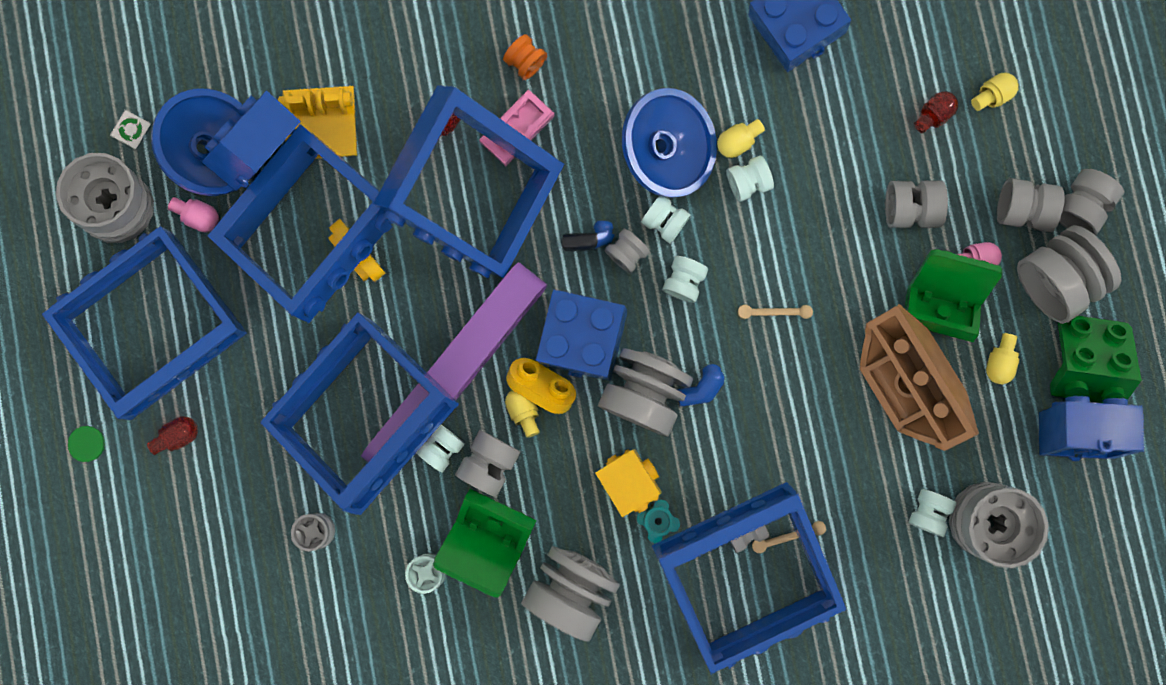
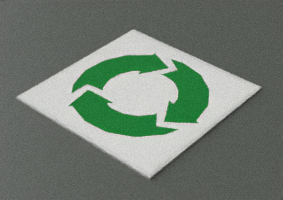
M125 110L113 129L111 136L136 149L151 123Z

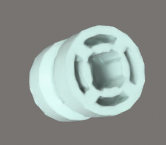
M761 155L750 159L747 166L735 165L726 170L732 192L739 202L749 199L756 190L764 193L774 188L771 171Z
M659 196L647 211L641 223L649 229L659 231L661 238L670 244L682 230L691 214L683 208L676 209L671 205L669 198ZM671 212H672L673 215L669 218V220L667 221V223L665 224V226L662 227V225L664 224V222L667 220V218L669 217V215H670Z
M675 256L671 266L673 270L672 276L666 279L662 290L680 300L695 303L699 294L697 287L699 282L705 279L708 268L692 259Z
M440 425L416 454L433 468L443 473L449 465L451 455L458 453L465 443L443 425ZM435 441H437L439 444H441V445H442L444 448H446L447 450L445 451V450H444L443 448H441L438 444H436Z
M921 489L918 496L919 507L917 511L912 512L908 523L929 533L944 537L948 528L946 524L947 517L954 512L957 502L935 492Z
M423 554L408 564L405 578L408 586L413 591L421 594L430 593L444 582L446 574L433 567L435 554Z

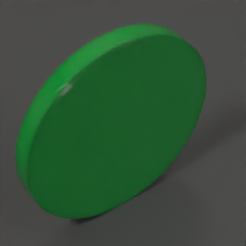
M82 426L75 429L68 439L69 453L74 459L81 462L96 460L102 454L105 447L103 434L92 426Z

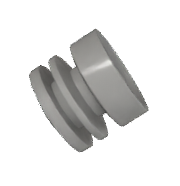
M89 153L75 158L63 169L57 181L56 198L60 210L74 224L83 228L94 238L106 243H123L136 238L147 228L153 216L154 199L149 187L119 158L109 154Z
M1077 225L1068 227L1060 235L1049 240L1048 247L1042 246L1036 249L1017 264L1019 280L1031 300L1044 314L1062 324L1071 321L1087 310L1090 301L1096 302L1101 300L1105 294L1113 292L1121 283L1120 269L1105 244L1092 232Z
M623 348L619 358L632 365V369L615 365L613 371L626 380L625 385L622 387L615 384H607L597 406L633 424L669 437L678 414L664 405L666 399L684 401L686 395L672 388V385L676 384L690 388L693 378L681 371L674 363L645 351L637 352Z
M980 482L968 486L957 495L955 510L949 515L952 537L961 549L997 567L1015 568L1028 564L1040 554L1047 541L1049 527L1045 510L1036 498L1020 489L999 483ZM990 515H992V521L995 523L992 528H990L991 524L987 520Z
M552 546L548 556L561 564V566L557 568L543 562L540 569L553 579L551 584L533 580L521 604L531 613L555 628L575 638L589 642L601 621L599 615L589 608L591 602L609 606L611 600L598 591V589L602 587L616 593L620 583L612 578L605 571V568L575 551L562 550Z

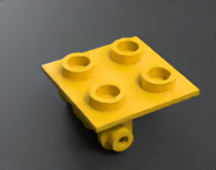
M354 86L283 90V96H279L278 101L301 121L297 127L301 124L340 157L357 156Z

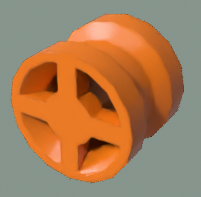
M524 34L516 39L507 49L503 61L508 66H514L518 70V76L523 80H527L541 68L548 54L543 49H537L533 45L532 39L527 34Z

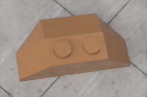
M900 304L866 323V334L859 369L896 430L919 441L935 445L936 448L943 451L978 435L979 432L968 393L929 329Z

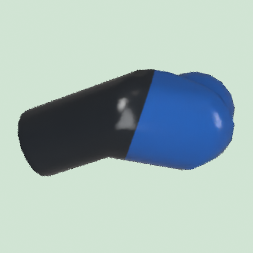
M597 221L594 224L595 233L563 234V250L590 251L610 244L615 236L612 233L613 224L610 221Z

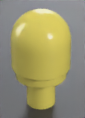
M1000 73L986 81L980 88V94L971 100L974 109L980 111L986 106L995 108L1011 100L1017 94L1019 88L1016 77L1010 73Z
M756 119L748 125L744 123L735 124L724 131L717 141L719 152L725 157L735 158L749 150L755 144L754 138L765 131L762 122Z
M1003 333L999 348L994 347L993 351L990 352L986 373L988 378L996 384H1007L1016 375L1020 361L1018 358L1019 353L1014 351L1017 336Z
M513 390L509 391L505 398V405L511 421H514L515 425L522 426L526 438L539 434L540 431L535 422V418L539 416L537 405Z

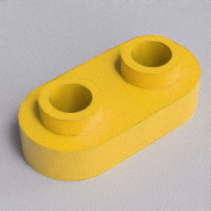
M340 218L329 227L333 234L328 239L336 246L350 230ZM371 254L354 269L364 282L368 278L376 282L386 274Z
M516 359L512 362L507 372V384L514 392L551 413L563 414L567 412L576 399V389L569 380L532 359Z

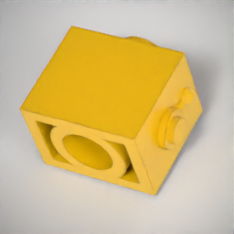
M627 449L622 455L617 456L615 454L607 459V466L595 472L622 518L632 511H635V513L637 511L638 513L643 512L648 508L647 505L652 501H657L658 495L662 493L655 482V479L660 477L649 458L642 461L636 449Z

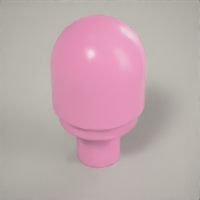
M173 197L169 202L168 210L179 214L180 221L184 225L199 232H210L219 223V215L216 209L200 200L189 199L187 202Z
M990 242L972 244L966 247L962 254H957L976 260L987 261L995 265H999L1002 260L1001 250L997 245Z

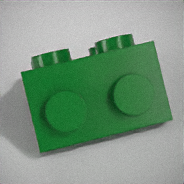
M933 249L928 253L907 288L904 309L927 327L929 331L974 342L979 336L981 306L1001 279L1003 269L1001 266L988 263L987 261L976 260L949 251Z
M1076 316L1064 324L1058 322L1063 364L1050 382L1051 396L1064 398L1086 396L1090 398L1091 402L1103 403V400L1108 398L1128 400L1142 381L1132 327L1126 322L1085 316Z
M469 489L457 519L434 559L433 567L492 597H500L537 520L505 506L486 495Z

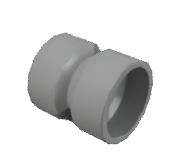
M1083 169L1071 185L1074 192L1064 196V207L1059 223L1066 228L1072 225L1084 227L1097 236L1108 218L1106 212L1114 210L1124 194V189L1118 181L1101 171Z
M1008 178L1002 187L998 200V223L1021 227L1027 222L1028 228L1045 232L1054 231L1063 212V187L1046 183L1042 185L1037 184L1033 187L1031 181Z
M942 180L921 181L918 186H915L912 181L889 182L885 198V215L888 227L910 228L915 222L920 228H941L944 225L948 209V194L946 185Z
M479 429L470 446L473 453L472 456L464 457L455 476L493 497H497L506 481L503 474L504 471L512 470L521 451Z

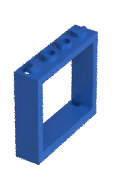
M437 85L373 204L386 211L383 217L387 218L389 222L402 228L404 224L414 228L415 230L412 235L429 245H432L434 241L442 245L441 253L458 262L465 259L472 263L469 267L471 271L480 274L486 279L489 278L490 274L504 278L564 164L456 87ZM452 114L534 169L489 256L404 204Z
M300 124L214 227L208 237L289 314L310 323L319 311L322 312L324 310L326 302L336 290L342 288L347 283L349 275L356 266L371 254L373 246L380 237L393 226L387 218L383 217L386 211L373 204L380 190L317 136ZM320 155L373 202L295 296L292 297L250 258L241 247L314 159Z
M161 226L149 234L143 233L139 237L140 242L129 250L125 249L114 254L109 260L110 264L100 271H94L83 277L79 287L71 293H65L56 297L57 302L42 313L48 324L118 419L132 420L247 334L176 236ZM168 249L222 323L129 393L125 394L72 320Z
M358 312L348 324H343L341 332L334 340L318 352L316 360L310 367L294 379L292 387L280 400L272 404L273 408L260 423L344 512L361 515L459 403L374 321ZM373 338L429 395L347 486L292 427L369 340Z
M787 482L652 545L711 674L727 666L730 669L736 662L752 654H761L767 651L771 645L784 639L795 638L803 630L817 623L828 622L830 617L847 610L800 497ZM789 514L820 591L708 643L675 567Z

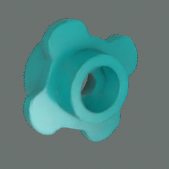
M662 499L655 501L654 506L649 510L637 514L638 524L645 527L648 532V539L652 543L662 541L663 536L667 535L670 531L676 532L680 527L679 519L672 516L668 510V502ZM656 518H661L662 523L660 525L655 524Z

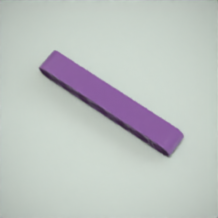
M520 262L515 264L427 373L457 400L539 299L547 284ZM419 383L365 448L361 455L365 461L369 462L429 395Z

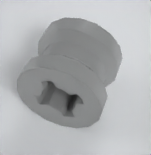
M625 228L619 233V239L616 243L609 244L604 249L606 254L619 267L630 274L636 269V262L640 258H645L650 253L647 246Z

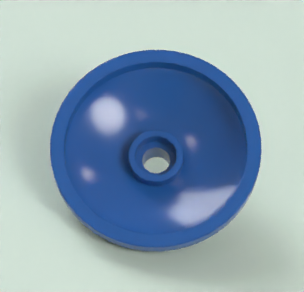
M202 88L187 90L169 99L156 115L151 130L152 150L158 165L166 176L181 188L199 195L219 196L234 192L235 190L202 163L210 152L208 151L207 154L200 153L197 150V144L206 146L243 104L223 92Z
M662 88L643 95L630 108L622 130V148L627 166L634 178L653 194L667 198L691 194L707 181L713 170L717 154V140L713 123L704 107L694 97L684 91ZM655 142L659 146V151L656 149Z

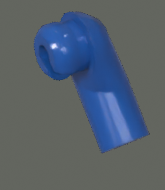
M709 364L702 369L703 377L697 386L677 389L686 395L684 401H678L680 407L708 403L714 399L724 385L725 376L718 365Z

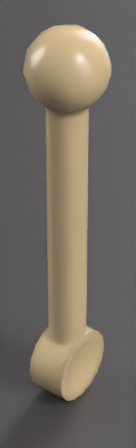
M742 305L739 307L737 314L739 318L744 320L750 318V316L800 315L802 318L808 319L813 315V309L809 305H803L800 308L751 309L748 305Z
M816 521L813 523L812 528L815 535L820 536L826 532V525L823 522ZM795 531L761 542L754 540L752 542V549L756 553H763L767 547L797 539L798 536Z

